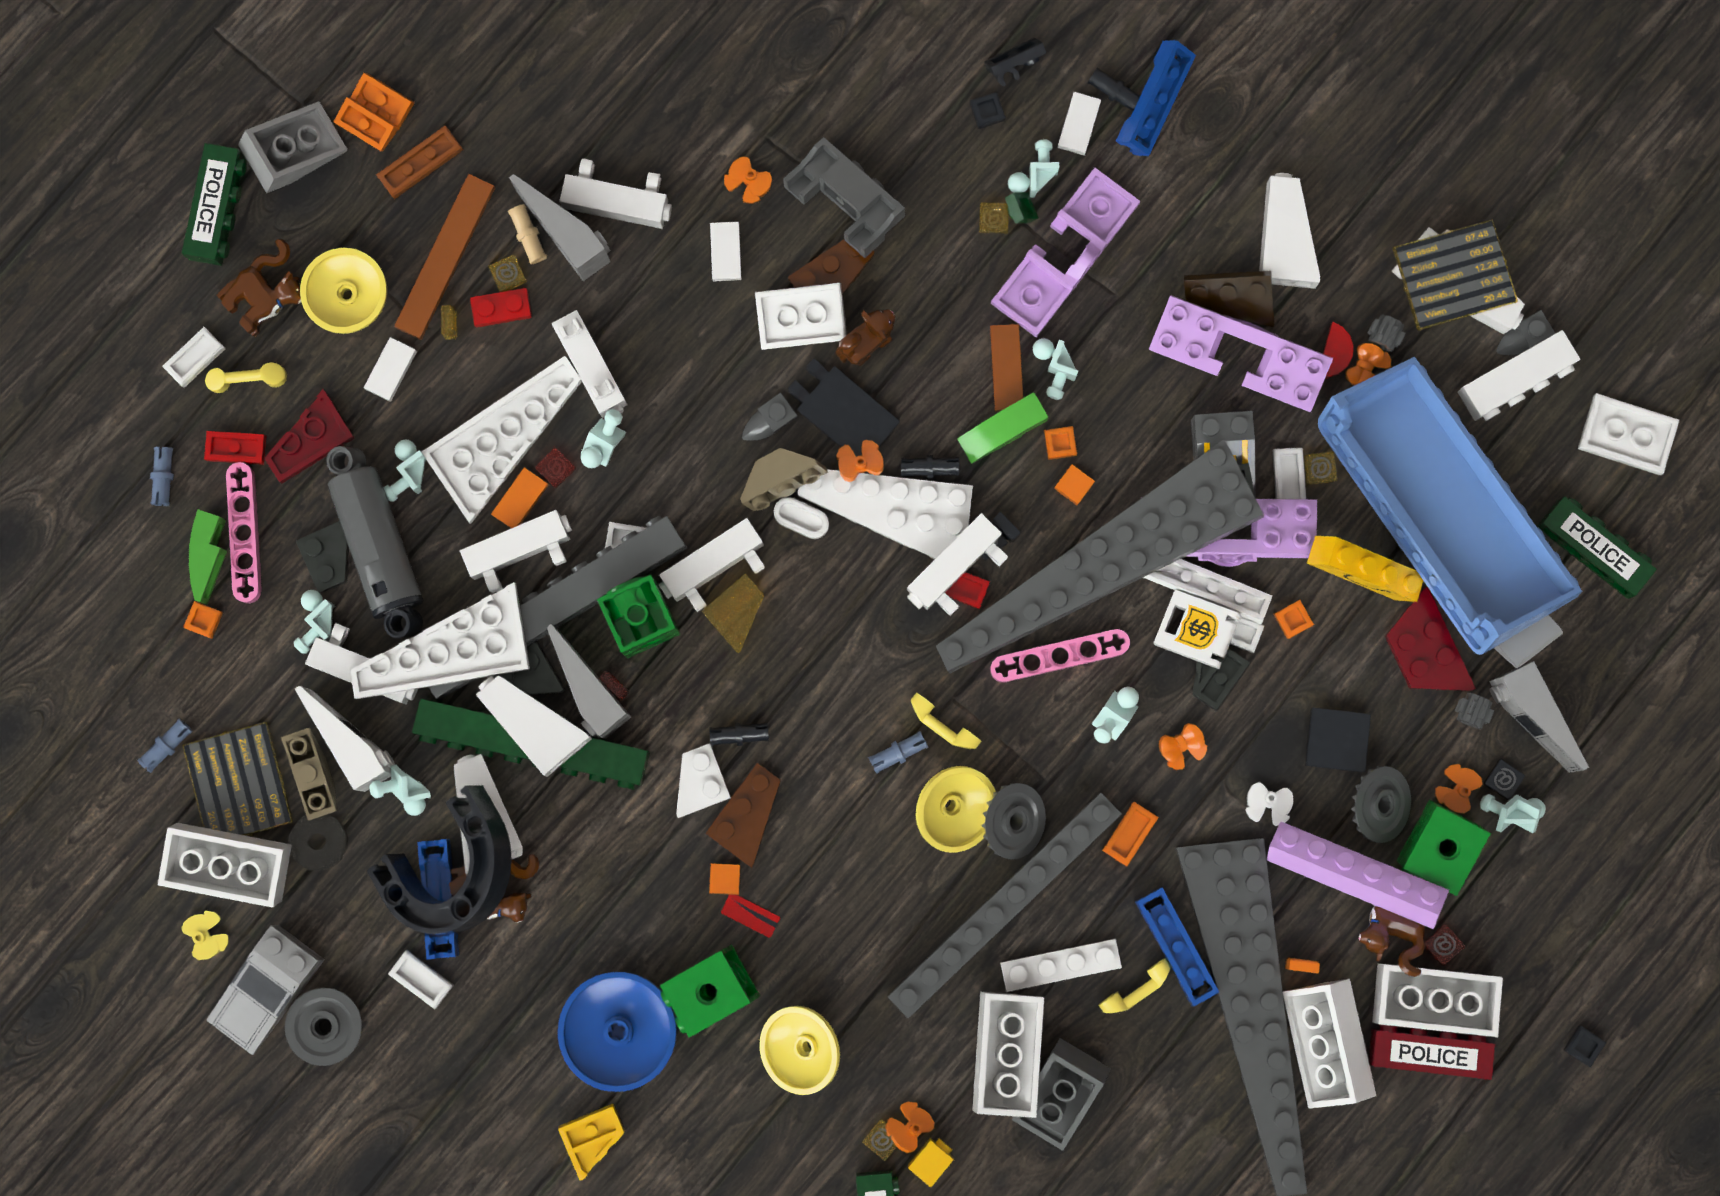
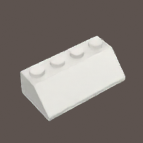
M1350 979L1283 991L1284 1003L1308 1109L1354 1104L1375 1097L1376 1091Z
M980 992L972 1111L975 1113L1036 1118L1044 997Z

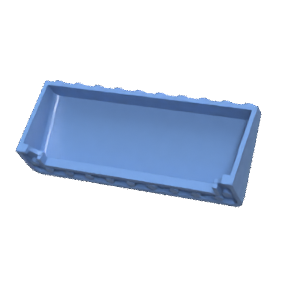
M1415 357L1331 397L1318 418V427L1322 436L1473 652L1478 655L1486 653L1579 596L1582 590L1576 578L1568 572L1558 553L1553 551L1546 541L1543 532L1533 523L1525 507L1518 502L1511 492L1508 483L1500 477L1492 461L1485 456L1478 446L1475 437L1468 432L1461 422L1459 415L1453 411L1445 400L1442 391L1435 386L1428 376L1427 370L1420 365Z

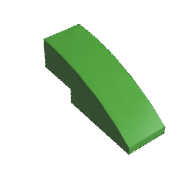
M1032 393L957 438L968 460L973 464L1020 438L1024 433L1043 424L1048 420V416L1036 394Z
M198 509L189 544L190 582L194 600L208 605L227 553L226 550L217 547L226 520Z

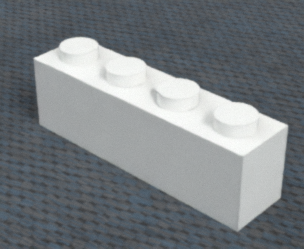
M1561 330L1463 386L1458 391V394L1474 421L1482 417L1487 421L1501 413L1499 407L1508 403L1512 407L1526 398L1524 396L1525 392L1533 388L1536 393L1550 385L1548 379L1558 375L1561 379L1575 370L1573 365L1581 359L1564 331Z

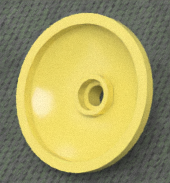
M337 248L322 253L309 264L301 280L300 297L305 312L318 326L333 333L347 334L360 331L377 319L386 302L387 283L383 271L370 256L352 248ZM346 291H352L350 299H343V294Z
M967 766L950 767L933 776L922 789L916 806V822L922 837L936 849L950 853L968 850L981 842L985 834V829L981 825L985 823L986 818L982 813L988 810L987 802L994 798L993 792H996L991 781L980 771ZM951 800L950 805L945 808L946 803Z
M789 1006L774 1013L762 1029L760 1037L762 1062L769 1076L781 1088L794 1094L808 1095L822 1090L833 1080L840 1061L839 1044L834 1030L819 1013L803 1006Z

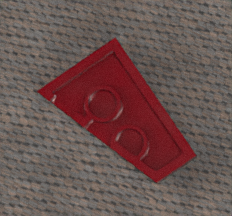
M324 389L317 395L318 398L299 416L300 419L291 430L283 435L264 458L281 484L326 457L334 447L344 446L355 439Z

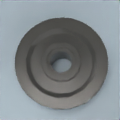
M1377 766L1376 769H1369L1368 775L1361 776V784L1355 785L1358 792L1357 795L1352 796L1355 800V805L1351 810L1355 812L1352 821L1357 823L1356 830L1363 834V838L1369 839L1372 842L1384 843L1394 839L1405 827L1411 809V793L1405 777L1397 769Z
M1010 783L1008 786H1001L1000 791L993 792L994 798L987 802L988 810L982 813L986 818L985 823L981 826L985 829L983 837L988 840L987 847L994 850V854L1006 859H1019L1028 855L1039 843L1045 828L1046 813L1043 801L1035 789L1022 783Z
M318 988L304 993L292 1004L286 1016L285 1035L290 1048L300 1059L313 1065L327 1066L336 1064L351 1055L358 1046L362 1035L363 1021L360 1016V1010L353 1002V999L345 995L344 992L333 988ZM323 1018L331 1022L332 1028L329 1034L322 1033L319 1028V1023Z

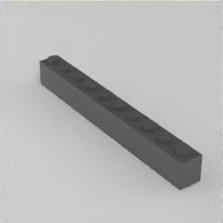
M661 516L653 518L646 523L647 528L637 534L636 531L627 534L621 539L622 544L614 549L611 546L604 548L596 554L598 557L596 560L589 564L586 561L578 564L572 569L573 574L565 579L562 576L557 577L547 584V590L540 594L536 591L523 598L522 602L524 604L520 606L526 647L548 635L547 627L550 624L556 628L561 627L597 605V599L605 596L610 589L633 578L644 576L688 549L671 520L667 516L664 518ZM474 679L436 685L429 688L436 699L442 700Z
M1099 793L887 997L909 1018L1121 815L1118 809L1102 793Z

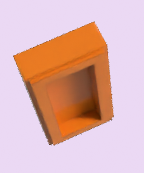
M524 467L491 515L511 529L521 525L549 484Z
M1133 802L1102 851L1127 867L1159 817Z

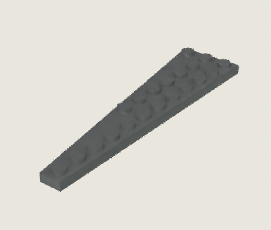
M1225 439L936 645L947 671L952 673L1264 518V514Z
M1264 838L1177 847L1176 852L1197 918L1200 935L1214 977V983L1220 992L1218 997L1235 1056L1238 1060L1242 1080L1247 1091L1250 1108L1256 1122L1276 1196L1307 1194Z

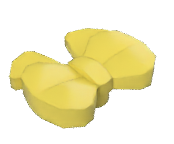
M206 910L204 914L189 917L182 925L183 933L191 936L195 943L192 954L198 960L214 957L220 951H225L229 944V936L227 934L211 936L208 931L221 920V917L216 912Z

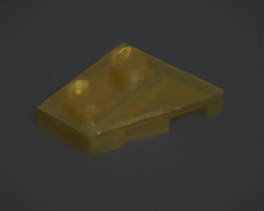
M745 573L701 612L731 647L739 653L743 648L744 641L754 622L764 594Z

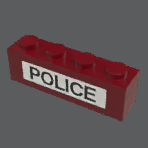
M1380 1024V1030L1371 1029L1368 1061L1369 1065L1374 1067L1492 1080L1495 1044L1486 1042V1036L1468 1034V1040L1457 1039V1033L1439 1031V1036H1429L1426 1029L1409 1028V1033L1398 1032V1026Z

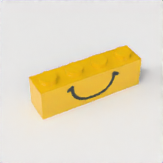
M1315 536L1307 564L1393 600L1417 602L1423 579L1416 570L1339 537Z

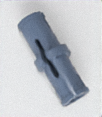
M154 447L153 472L150 473V479L153 480L151 505L162 506L163 504V506H170V481L174 480V474L171 473L173 448L162 447L160 449V447Z
M179 718L162 737L158 736L155 739L156 743L137 761L144 769L147 767L146 770L151 773L168 755L172 756L176 752L175 748L193 730L186 723L183 724L184 721Z
M919 731L917 734L899 743L896 741L891 743V747L868 758L876 774H878L880 771L898 762L901 764L906 762L905 758L929 747L921 731Z

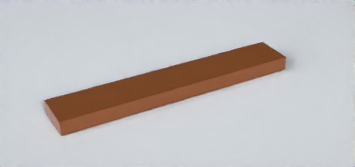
M468 174L394 325L396 329L422 340L495 190L494 185Z

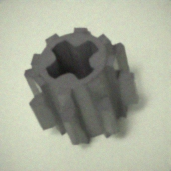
M1381 315L1379 319H1375L1367 332V334L1371 335L1368 341L1371 344L1377 345L1383 351L1392 352L1394 347L1398 348L1401 345L1406 334L1403 332L1405 325L1391 316Z
M1467 693L1465 698L1459 699L1455 712L1459 713L1456 720L1470 727L1482 729L1484 724L1490 723L1494 710L1490 709L1492 702L1479 695Z

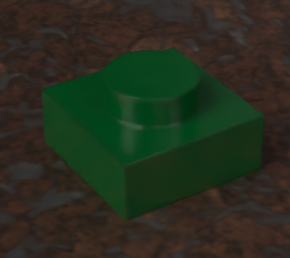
M1028 192L1012 193L1005 197L1008 213L1015 224L1031 223L1039 218Z

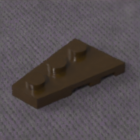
M1271 271L1184 275L1186 301L1232 318L1274 327Z

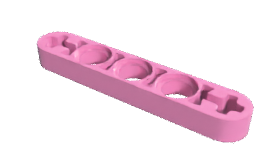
M237 462L232 464L226 473L232 591L237 600L250 604L259 599L262 590L256 482L253 469L244 463ZM239 469L248 474L247 477L242 479V487L245 489L249 488V492H234L235 488L240 489V482L234 479V475L239 474ZM239 497H247L249 499L250 505L245 512H237L235 509V502ZM242 525H248L251 528V536L245 541H240L236 535L237 529ZM245 553L250 554L253 558V564L248 569H241L238 565L239 557ZM254 573L253 578L248 577V585L254 587V591L249 592V597L246 598L245 594L240 593V588H245V578H239V574L250 575Z
M1114 629L1002 655L992 662L990 672L996 681L1002 683L1117 657L1128 650L1130 639L1124 631ZM1113 635H1117L1118 639L1124 640V644L1120 646L1119 651H1116V648L1111 646L1105 648L1107 654H1101L1102 647L1098 638L1103 637V643L1112 641ZM1090 641L1095 644L1096 654L1093 657L1087 658L1081 654L1080 646L1083 642ZM1063 648L1067 651L1068 660L1066 663L1057 664L1053 661L1052 652L1054 649ZM1033 654L1039 658L1040 666L1037 670L1030 671L1025 668L1023 660L1027 655ZM1019 657V668L1023 674L1017 675V669L1009 670L1007 677H1003L1002 673H996L995 669L999 667V662L1004 661L1007 666L1015 664L1013 658Z

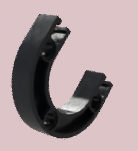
M465 785L460 791L467 798L453 796L446 802L466 839L469 849L467 877L461 889L451 899L442 902L432 897L423 888L404 853L386 854L381 858V861L386 863L387 866L375 864L367 870L389 911L405 926L427 934L465 931L486 920L502 900L511 872V845L506 826L483 785Z

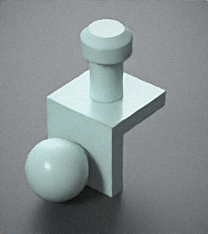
M1042 139L1035 143V150L1038 151V162H1030L1029 179L1021 172H1016L1009 177L1008 187L1013 193L1025 192L1029 187L1030 198H1035L1036 194L1055 175H1058L1059 162H1050L1052 142Z
M1041 338L1034 343L1033 353L1041 360L1052 357L1048 372L1055 374L1052 386L1047 388L1046 394L1052 399L1059 400L1064 395L1062 389L1066 379L1075 381L1078 370H1076L1064 345L1065 341L1059 340L1055 349L1050 340Z
M615 409L608 410L604 419L601 418L588 433L581 451V462L584 466L596 468L600 464L605 467L608 465L614 448L626 434L625 431L616 427L623 418L619 411Z
M401 440L395 446L396 456L404 462L396 467L403 477L391 486L386 485L384 487L388 500L392 502L397 500V495L409 486L417 494L422 492L421 483L426 458L420 450L417 452L415 444L410 440Z
M307 590L301 597L303 608L312 611L304 619L312 628L301 639L298 637L294 641V646L297 650L304 654L311 650L309 646L314 643L316 637L319 638L321 636L323 640L329 642L332 633V612L335 606L326 599L323 601L322 595L316 590Z
M1124 687L1119 692L1114 690L1103 709L1092 722V725L1096 727L1094 737L1098 742L1108 743L1111 738L1116 741L1138 709L1137 703L1139 701V694L1134 688Z
M397 765L391 766V780L384 782L376 780L370 784V793L373 797L380 798L383 797V794L392 792L404 804L405 811L413 816L419 815L424 811L426 807L424 799L431 797L430 791L420 781L412 778Z
M1491 794L1483 796L1480 802V807L1485 812L1492 811L1500 815L1496 830L1499 832L1505 830L1510 824H1516L1534 833L1539 819L1544 816L1546 811L1545 804L1540 799L1531 798L1526 800L1517 794L1505 805L1496 801L1495 796Z

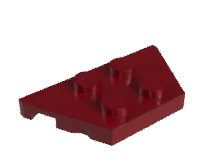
M1429 588L1421 590L1417 602H1412L1396 624L1385 635L1409 689L1462 691L1476 689Z

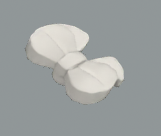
M1255 783L1247 793V805L1249 807L1246 808V812L1250 819L1258 822L1264 814L1265 808H1272V823L1274 826H1278L1280 822L1285 823L1290 819V816L1287 814L1290 813L1293 806V794L1288 788H1282L1277 792L1268 791L1262 783Z

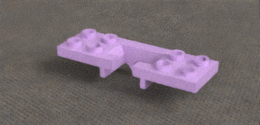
M1094 168L1065 207L1058 212L1057 217L1050 226L1060 235L1070 226L1090 241L1077 261L1070 266L1064 275L1044 260L1047 252L1035 244L993 298L991 304L1037 338L1141 201Z
M1170 295L1149 350L1218 376L1223 361L1214 357L1225 332L1266 348L1256 374L1247 371L1242 386L1308 412L1312 411L1333 357L1281 338L1247 321L1219 314Z
M1256 499L1264 514V518L1251 524V539H1219L1187 556L1198 557V561H1210L1224 567L1237 566L1247 561L1257 562V557L1309 558L1314 538L1317 536V500Z

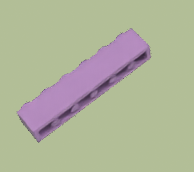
M1280 822L1269 846L1267 861L1434 929L1449 892L1448 889L1284 822Z

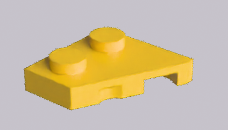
M614 1104L558 1127L580 1181L585 1179L588 1172L624 1134L625 1130Z

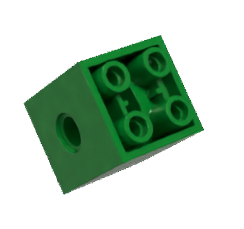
M651 574L646 577H636L610 589L605 596L597 599L621 653L627 658L680 635L661 590Z
M1429 799L1396 861L1402 866L1401 871L1448 889V893L1457 896L1491 833L1480 825ZM1445 839H1449V846L1444 850H1439L1440 843Z
M733 945L724 948L660 985L663 990L660 994L667 1007L673 1008L677 1016L675 1022L679 1030L683 1034L686 1033L689 1038L761 996ZM710 984L715 986L717 995L711 992Z

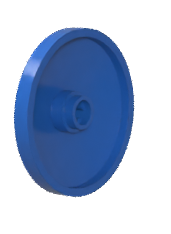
M628 972L604 973L585 981L575 989L567 999L558 1023L559 1047L571 1071L586 1084L600 1090L612 1092L632 1090L654 1079L669 1062L677 1037V1024L673 1008L666 1006L660 994L661 990L648 979Z

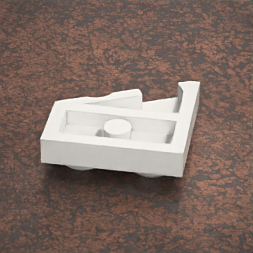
M710 743L682 754L676 813L678 818L731 798Z

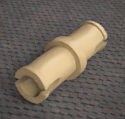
M522 204L510 209L508 213L518 232L516 237L518 242H522L530 264H536L545 260L547 256L537 236L539 231L537 227H533L526 206Z

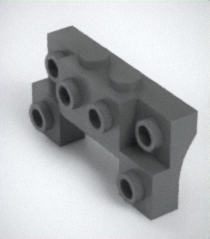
M824 137L813 146L803 161L783 178L784 188L804 205L821 191L856 222L844 232V240L864 258L885 240V234L905 217V207L885 191L879 180L876 178L871 179L864 173L862 166L857 161L849 160Z

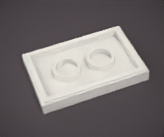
M841 283L755 292L761 350L841 341L847 335Z
M1596 393L1592 399L1578 449L1662 475L1666 467L1679 419Z

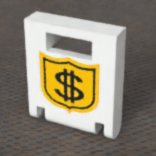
M1175 589L1155 638L1154 645L1220 669L1222 663L1212 659V654L1225 658L1237 627L1236 624L1226 621V619L1229 617L1239 621L1241 614ZM1178 608L1185 612L1176 635L1167 633V629L1175 609Z

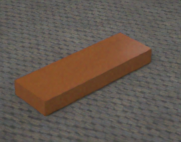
M445 125L376 175L393 199H396L459 154L463 149Z
M1019 324L990 326L995 412H1000L1023 399Z

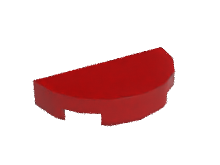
M1334 322L1330 325L1323 354L1333 357L1325 379L1340 374L1348 367L1353 357V343L1349 333L1342 326Z

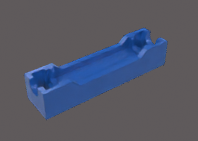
M1162 41L1154 58L1155 66L1132 115L1124 122L1116 139V142L1120 145L1130 147V152L1134 155H1150L1196 57L1192 51L1179 41Z
M450 839L417 842L423 888L439 901L445 902L451 899L453 895H451L449 883L453 881V878L451 876L452 856ZM433 846L444 847V853L442 856L441 854H430L428 858L426 849ZM425 933L426 960L459 956L458 933ZM449 941L452 946V950L436 953L434 951L435 942L436 945L448 944Z
M1158 888L1152 893L1136 900L1135 903L1170 963L1191 1006H1196L1220 993L1164 889ZM1161 896L1163 906L1159 904L1151 908L1149 913L1144 905L1150 900ZM1203 981L1209 984L1210 988L1207 989V992L1200 996L1192 995L1191 988L1194 990L1204 985Z

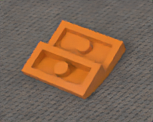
M363 73L351 97H346L334 123L376 149L383 151L404 122L415 102L368 73Z

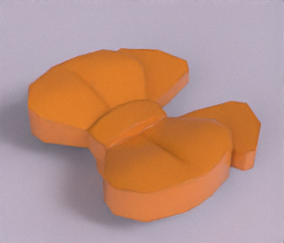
M740 157L735 160L729 169V175H724V185L728 191H733L742 182L747 185L742 199L745 203L749 204L759 202V197H763L769 191L772 184L771 174L767 171L757 172L752 169L748 157Z
M1362 343L1357 347L1359 360L1355 366L1347 369L1345 372L1346 379L1355 386L1375 376L1371 372L1373 367L1389 369L1391 367V358L1388 352H1383L1375 344Z
M864 440L861 448L862 456L857 457L849 445H844L839 449L836 458L839 460L840 475L845 481L852 482L859 473L866 471L873 475H880L883 472L884 461L878 444L871 440Z
M1192 723L1184 725L1181 734L1174 737L1164 735L1159 740V750L1162 756L1168 761L1167 765L1175 770L1184 769L1185 767L1182 752L1188 750L1196 760H1201L1206 755L1208 747L1205 744L1202 731Z
M1460 764L1450 765L1444 770V774L1456 785L1453 789L1442 786L1436 787L1435 797L1439 804L1443 803L1449 810L1463 814L1470 810L1471 805L1468 797L1471 791L1482 786V778L1474 770L1461 768Z
M906 1102L900 1105L903 1115L909 1121L906 1125L894 1118H889L886 1124L887 1135L889 1137L892 1136L894 1144L906 1153L916 1150L918 1147L917 1137L921 1133H929L934 1129L935 1122L931 1115L922 1108H917L918 1104L915 1102Z

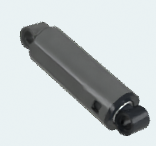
M344 446L334 447L328 453L326 461L329 470L337 476L333 477L327 486L373 618H385L384 629L391 637H414L422 630L423 618L413 608L422 604L424 600L378 470L375 467L366 466V457L360 449ZM346 456H348L349 460L347 467L344 463ZM403 617L406 620V627L404 629L401 626Z

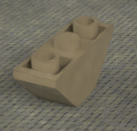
M779 448L755 461L740 500L743 505L752 511L763 510L778 498L792 495L795 489L805 484L815 483L820 479V476L828 473L827 468L816 459Z
M311 728L281 737L308 821L336 812L337 804L334 782L325 755Z

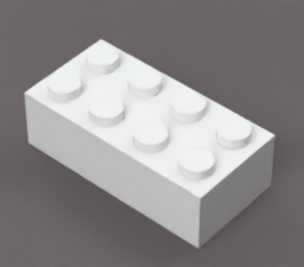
M176 823L167 828L158 885L273 908L282 902L292 845Z
M1377 964L1373 1023L1498 1037L1503 977L1418 968L1421 970L1420 976L1413 977L1403 973L1399 965Z

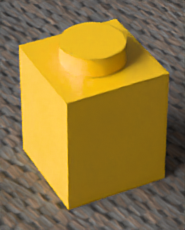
M930 1138L908 1164V1169L928 1186L932 1187L954 1160L953 1156L950 1155L952 1148L940 1138L936 1142Z

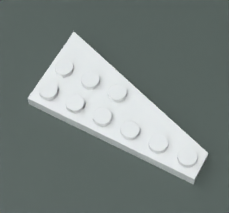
M566 356L422 451V454L470 524L582 382Z
M827 469L828 473L820 476V479L815 483L805 484L798 488V497L936 559L968 527L973 486L859 473L854 481L848 482L842 478L838 470Z
M516 583L509 584L495 594L481 599L480 602L451 615L425 629L422 633L399 643L394 648L380 653L352 668L350 672L354 698L361 699L529 670Z

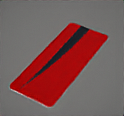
M729 895L721 910L723 915L769 938L772 936L780 920L779 916L738 895Z

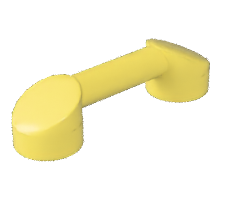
M273 362L264 364L261 369L225 373L219 368H213L207 373L205 383L215 393L226 391L230 383L263 380L271 387H280L285 383L287 373L281 365Z
M915 693L912 697L911 704L919 720L951 745L976 749L981 743L979 738L965 728H962L956 734L932 716L930 712L935 706L923 696Z
M1164 958L1150 967L1147 973L1151 979L1122 999L1120 994L1115 992L1099 1004L1103 1013H1117L1129 1010L1160 988L1170 972V963Z

